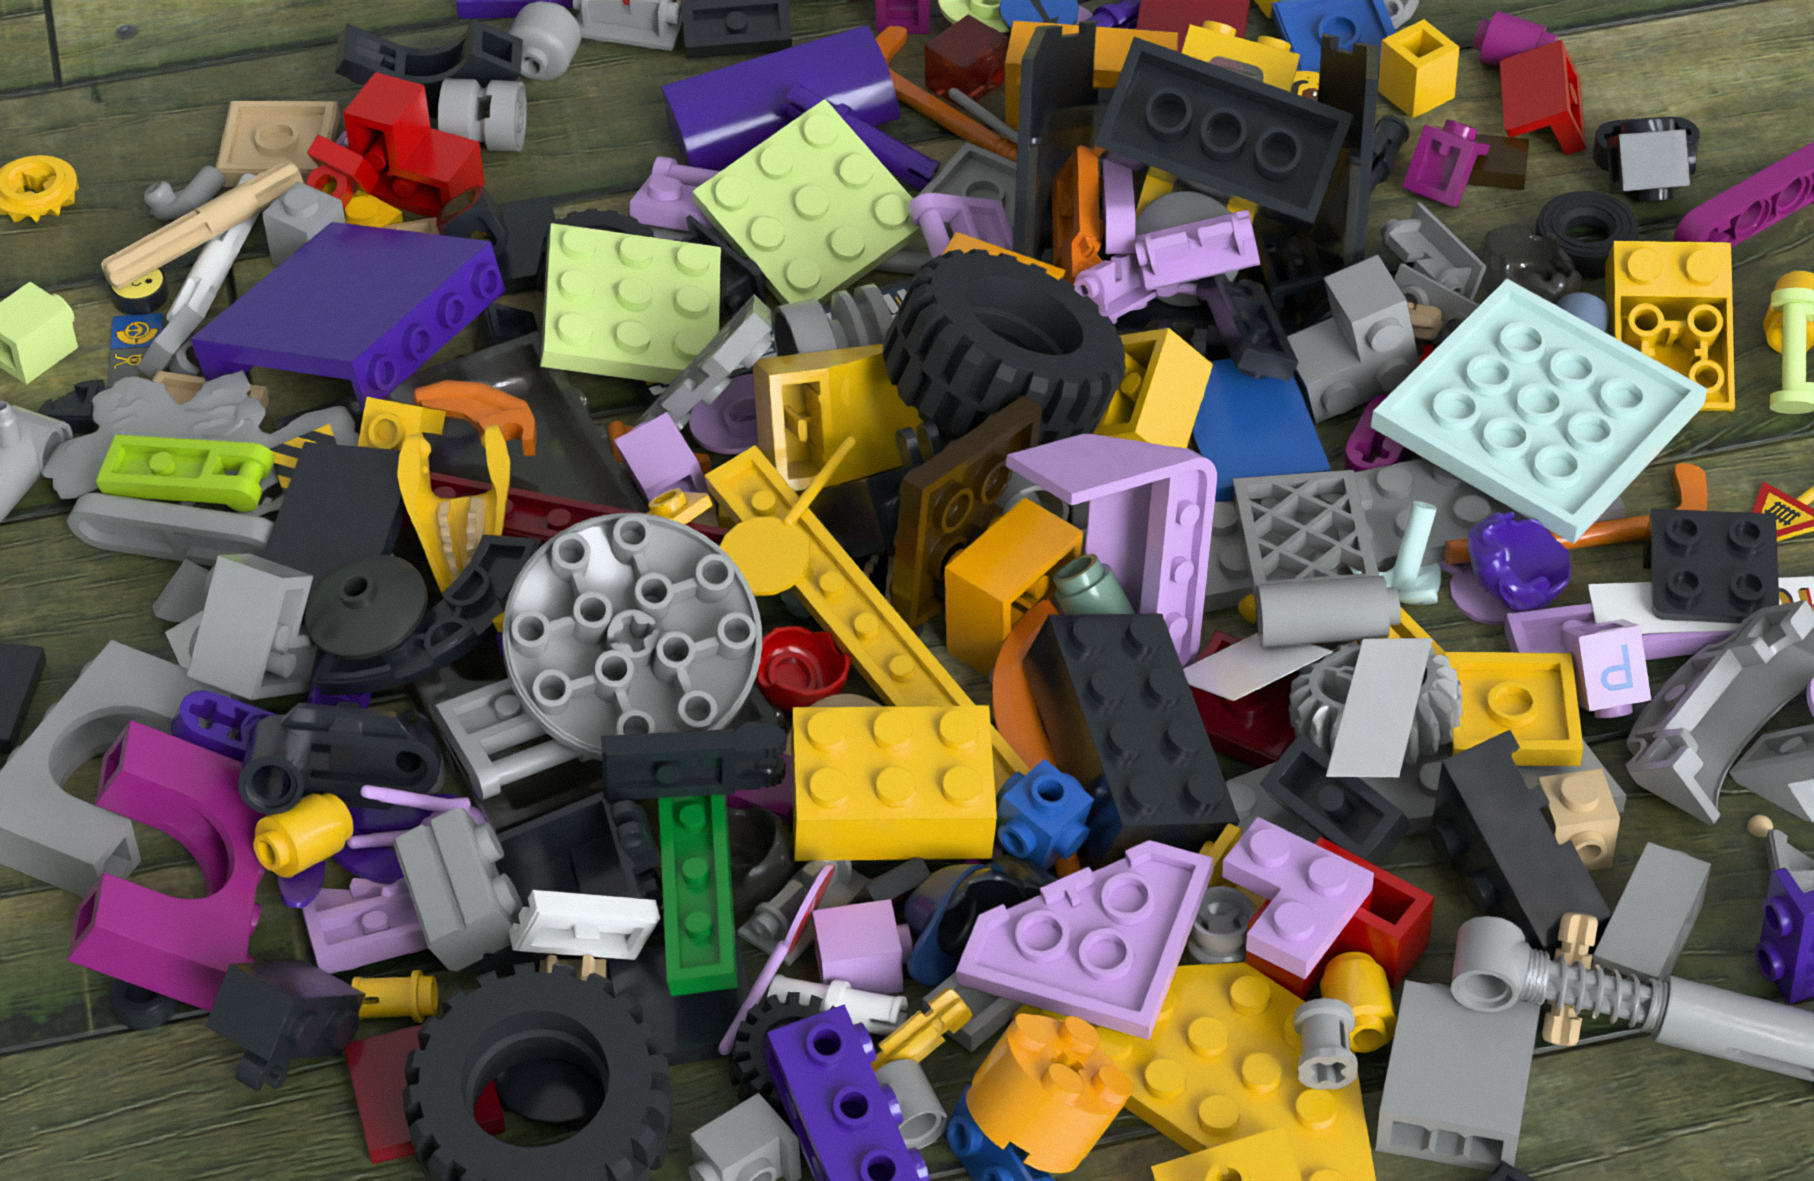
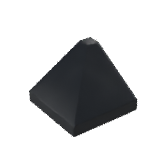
M492 302L478 315L474 359L541 356V341L534 313Z

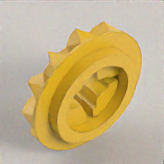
M45 155L27 156L9 162L0 168V215L9 214L14 223L20 222L26 217H32L38 223L43 215L59 216L61 206H69L75 202V191L79 189L75 170L64 160ZM24 186H26L29 190L33 189L34 191L39 193L35 194L32 191L25 192Z

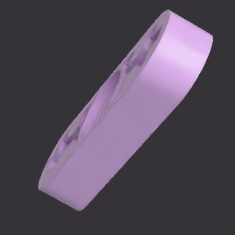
M1102 159V208L1105 253L1135 254V202L1132 169Z

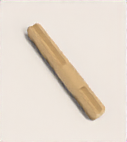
M284 160L105 258L101 263V268L106 280L114 288L122 289L267 209L274 200L282 196L297 181L304 184L299 169L294 163Z

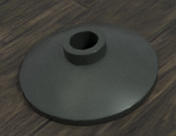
M369 555L346 562L330 572L313 591L305 613L308 633L318 648L336 658L360 660L381 655L406 640L421 622L428 601L425 582L419 571L411 563L399 557Z

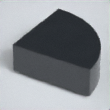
M88 380L74 384L75 391L67 393L54 402L50 398L38 411L42 415L69 424L73 434L94 433L98 430L99 425L94 422L92 417V399L101 391L106 390L104 380Z

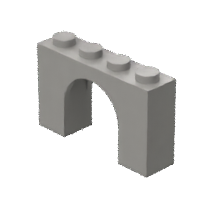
M111 640L94 660L89 661L83 667L78 680L62 699L49 707L40 725L23 745L16 747L11 752L6 765L0 771V864L81 897L87 895L104 872L126 880L141 861L131 819L69 795L63 790L66 781L84 762L108 751L130 720L172 735L171 721L184 697L191 692L204 690L240 701L239 695L187 677V668ZM199 717L198 725L207 729V720ZM232 727L228 738L234 740L239 730Z

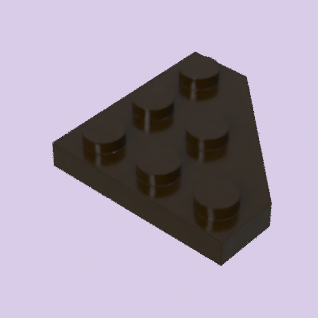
M1023 395L1001 411H995L990 414L985 422L962 438L951 441L943 451L923 465L912 468L901 482L899 487V498L901 501L898 529L894 537V546L896 547L894 571L889 586V593L891 595L890 605L912 631L946 607L944 570L952 555L958 550L966 549L986 531L991 521L996 516L1002 514L1004 508L995 504V502L1005 492L1012 478L1013 470L1006 467L1007 455L1037 447L1042 406Z

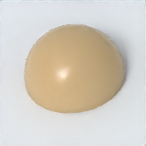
M1755 815L1748 821L1747 829L1753 836L1767 837L1768 829H1773V824L1767 816Z

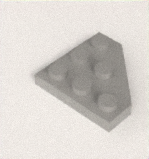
M753 295L635 422L634 427L668 412L680 431L692 417L688 411L700 400L706 406H709L731 382L729 378L732 374L731 372L739 363L749 369L771 346V310L759 298Z

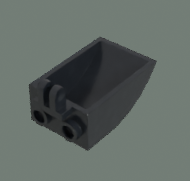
M933 421L918 424L916 434L910 427L896 431L895 442L902 465L845 482L839 486L823 488L808 506L848 555L861 557L896 548L894 546V537L898 529L901 501L899 498V487L901 482L912 468L923 465L944 450L938 428Z
M602 791L496 835L504 853L503 858L495 861L499 876L505 873L510 878L520 897L522 907H530L528 897L532 890L656 900L660 920L649 938L665 932L664 922L659 906L663 905V886L654 868L661 865L646 812L641 805L637 806L631 800L607 801V798L603 799ZM520 911L513 914L517 924H520L518 916ZM511 944L493 954H483V959L459 971L484 975L494 970L496 975H515L514 965L534 963L536 972H539L540 960H545L548 955H556L558 960L583 959V956L513 950Z

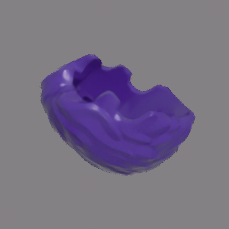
M1497 512L1484 521L1477 522L1468 531L1467 543L1473 574L1484 591L1490 593L1493 598L1499 599L1507 608L1515 613L1545 608L1568 586L1571 577L1569 552L1540 521L1533 518L1515 521L1511 520L1515 515L1514 512L1504 514Z

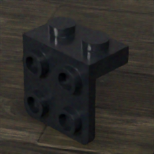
M1651 508L1643 544V569H1651L1653 614L1662 620L1741 624L1743 619L1759 609L1779 605L1776 514Z

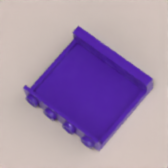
M331 222L195 334L191 341L206 382L242 370L246 374L254 366L351 380L361 412H364L366 397L384 399L503 294L505 287L491 241Z

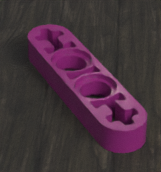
M1814 142L1695 207L1679 223L1674 234V242L1731 243L1732 248L1814 201Z

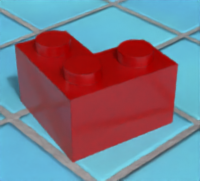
M375 72L344 110L343 115L349 150L365 157L380 175L370 195L390 206L434 218L454 197L470 187L476 185L483 186L485 184L480 142L430 128L424 85Z
M1320 836L1315 845L1374 873L1372 891L1306 979L1247 950L1245 963L1303 1000L1324 975V969L1330 960L1343 953L1362 952L1371 956L1384 969L1389 987L1395 989L1429 947L1434 896ZM1267 899L1248 921L1247 933L1272 901Z

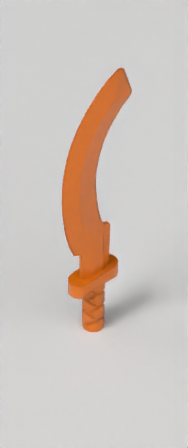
M1046 598L1040 600L1024 613L1004 640L996 658L992 675V706L997 731L1030 770L1043 759H1046L1060 771L1022 662L1048 615H1062L1052 600ZM1076 852L1068 859L1061 857L1054 864L1057 877L1062 879L1081 870L1079 856H1077Z

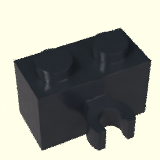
M1300 733L1260 782L1261 787L1271 799L1301 821L1296 829H1288L1286 831L1313 844L1321 836L1380 867L1410 830L1412 824L1403 811L1359 777H1326L1331 756Z
M305 960L229 964L205 1026L247 1049L236 1070L235 1079L255 1091L261 1090L264 1083L279 1089L287 1076L290 1065L289 1060L342 1055L344 1048L350 1044L359 1028L360 1018L358 1013L366 994Z

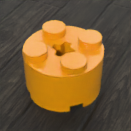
M1021 1013L1010 1023L976 1071L971 1081L972 1086L966 1093V1103L971 1116L979 1128L1002 1150L1011 1141L1029 1153L1023 1163L1045 1172L1067 1173L1076 1169L1101 1138L1133 1093V1084L1098 1046L1100 1035L1085 1020L1069 1016L1064 1022L1046 1016Z

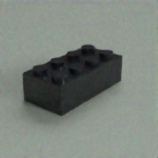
M1134 36L1094 143V152L1096 157L1182 188L1206 194L1224 203L1249 210V212L1311 233L1351 127L1354 114Z
M1163 614L1048 615L1022 662L1060 772L1073 776L1082 785L1085 792L1094 799L1085 823L1090 829L1085 844L1094 870L1096 871L1126 858V850L1148 840L1199 854L1207 841L1214 843L1217 841L1229 823L1237 826L1240 820Z

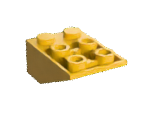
M1614 241L1605 264L1606 305L1610 309L1611 314L1608 334L1707 388L1704 406L1699 411H1734L1731 243Z
M883 344L758 359L753 365L758 449L794 491L807 489L842 442L849 436L856 439V445L824 487L839 485L902 465L895 442L896 431L910 427L916 434L917 425L924 423L918 417V410L914 406L907 407L898 396L897 386L891 385L883 357Z

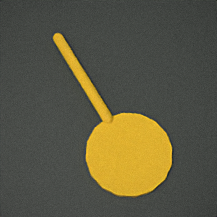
M849 436L842 442L784 519L775 516L753 517L738 523L724 536L719 547L738 566L754 596L775 595L790 589L804 576L810 563V546L803 531L794 524L855 447L856 439Z

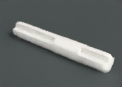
M245 173L241 176L237 186L255 177V175ZM259 213L205 243L166 315V319L169 322L185 304L201 317H205Z

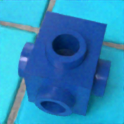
M1043 759L1026 775L1020 771L1013 774L1004 783L995 797L999 808L997 811L994 843L1007 854H1012L1018 858L1026 857L1046 871L1061 857L1064 859L1071 857L1089 835L1090 829L1085 823L1094 799L1085 792L1082 785L1073 776L1060 772L1046 759Z

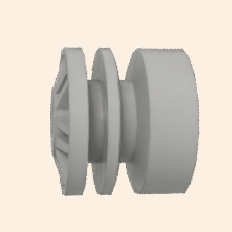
M872 283L855 288L853 298L846 290L833 293L831 321H829L822 305L816 298L775 307L772 320L777 357L883 344L893 318L881 291Z

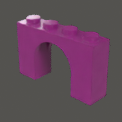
M130 720L103 757L95 805L155 827L178 840L197 861L205 879L207 894L205 898L200 899L175 898L104 872L76 908L67 961L211 1012L229 964L254 962L253 956L247 954L248 942L257 926L261 913L260 903L254 902L256 887L260 883L266 868L259 862L255 854L254 839L258 821L268 815L256 812L246 805L239 794L238 779L242 762Z

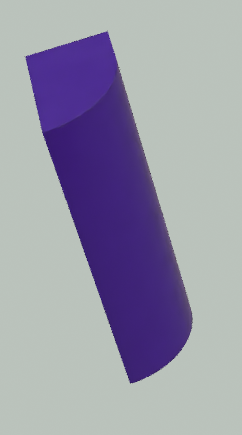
M868 25L661 86L668 127L686 165L722 171L794 121L793 118L781 114L780 108L783 102L788 103L789 100L785 97L796 82L801 83L803 87L837 106L843 102L852 107L851 114L872 126L900 119L898 101L889 69Z

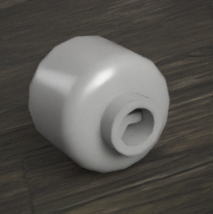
M538 1L529 3L518 12L508 31V34L523 39L521 75L542 81L555 80L564 74L581 42L580 26L574 16L565 7L552 2Z

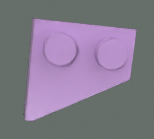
M353 878L350 890L322 888L310 904L301 908L317 967L332 974L428 949L410 892L408 891L393 898L385 899L381 895V890L390 884L377 883L362 878Z

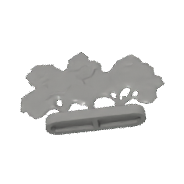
M243 370L205 382L191 401L181 405H177L173 397L168 394L165 383L130 376L115 382L112 388L101 391L93 397L92 417L94 422L100 426L98 431L58 444L41 474L43 477L53 478V489L57 491L60 499L79 497L67 519L68 526L78 538L93 547L182 562L188 559L195 564L208 566L216 564L218 555L249 553L263 558L275 523L258 516L280 510L285 497L284 493L273 502L272 498L264 497L256 510L246 513L239 511L238 513L197 508L193 507L195 502L181 501L179 505L102 493H89L99 488L96 478L115 434L249 442L261 444L270 449L330 424L337 445L358 446L359 434L355 432V421L345 407L335 406L305 413L291 421L286 427L269 434L262 432L258 427L266 415V410L258 398H251L247 395L250 384ZM274 465L270 475L260 481L259 485L262 491L279 482ZM227 470L225 475H237L238 471Z

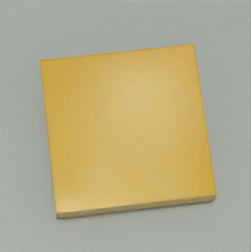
M1445 652L1444 656L1448 657L1450 667L1456 669L1457 680L1461 682L1463 700L1460 727H1454L1453 739L1449 742L1451 757L1511 730L1520 746L1511 756L1516 766H1581L1583 742L1572 653Z

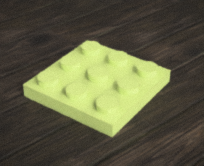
M826 99L692 191L693 203L722 234L737 254L743 259L749 257L759 266L766 280L765 286L781 305L810 298H816L821 305H824L832 299L833 293L847 289L923 234L921 227L913 223L908 210V205L913 198Z
M551 223L547 239L540 367L671 384L719 333L721 247Z

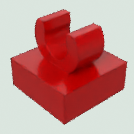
M317 134L307 151L309 157L318 167L309 174L306 185L322 191L326 184L337 182V187L331 196L342 200L343 208L350 203L353 197V187L370 195L380 178V175L365 157Z

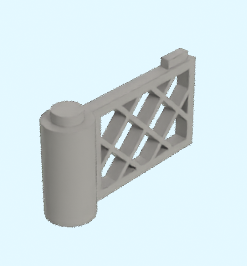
M1354 470L1233 479V495L1256 605L1257 629L1261 647L1388 638L1390 625L1400 624V599L1397 587L1387 588L1384 576H1379L1364 510H1373V499L1368 478L1356 479ZM1341 492L1344 494L1332 505L1315 498L1317 494ZM1274 498L1281 502L1270 510L1250 501V499ZM1296 510H1300L1315 518L1304 526L1287 517ZM1333 525L1350 534L1339 542L1322 533ZM1271 530L1288 537L1279 546L1261 538ZM1307 546L1324 555L1312 563L1295 554ZM1339 563H1343L1361 571L1362 574L1338 575L1331 572V570ZM1278 567L1297 575L1293 579L1266 581V577Z

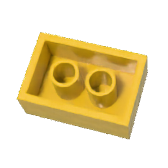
M989 705L793 708L790 751L794 861L912 860L915 857L917 859H988L992 857L997 812Z

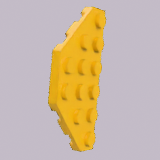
M1245 962L1177 966L1150 1040L1089 1023L1100 1035L1098 1046L1133 1084L1134 1091L1123 1107L1191 1154L1285 1125L1302 1181H1376L1358 1071L1357 1079L1350 1085L1340 1089L1316 1090L1301 1083L1298 1079L1297 1069L1298 1058L1302 1055L1301 1036L1295 1032L1293 1026V1015L1295 1010L1306 1002ZM1023 1004L1013 1014V1020L1021 1013L1046 1016L1064 1022L1068 1017L1027 1004Z

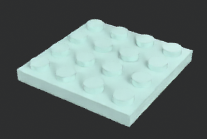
M1506 279L1373 411L1371 428L1527 518L1537 519L1545 528L1574 544L1704 406L1708 389Z

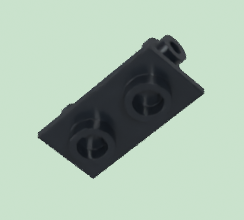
M691 215L687 216L686 221L689 235L682 240L674 239V241L721 247L719 311L725 316H734L753 295L766 305L763 291L766 280L759 266L749 257L743 259L735 253L718 230L714 228L708 230Z

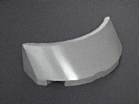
M1803 600L1759 609L1743 619L1741 625L1730 637L1716 644L1708 643L1665 682L1653 700L1643 709L1626 743L1634 757L1625 765L1629 774L1638 785L1710 826L1721 816L1718 811L1720 790L1728 771L1738 755L1762 726L1784 705L1807 688L1809 682L1814 677V611L1808 602Z

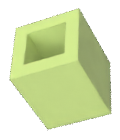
M28 282L0 302V368L26 385L78 348L72 324L75 319L74 314L62 297L57 294L50 295L32 282Z

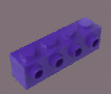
M845 1004L767 1032L762 1057L794 1133L799 1138L800 1147L815 1181H930L927 1167L919 1150L916 1147L907 1149L897 1125L902 1124L903 1118L893 1089L889 1084L879 1085L870 1064L876 1060L871 1037L862 1022L853 1025Z

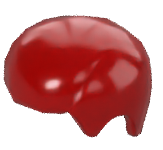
M799 626L776 627L762 638L761 658L754 686L763 700L770 706L787 715H792L793 708L810 707L821 699L840 694L847 679L851 656L849 653L840 654L834 644L832 634L828 631L811 632Z

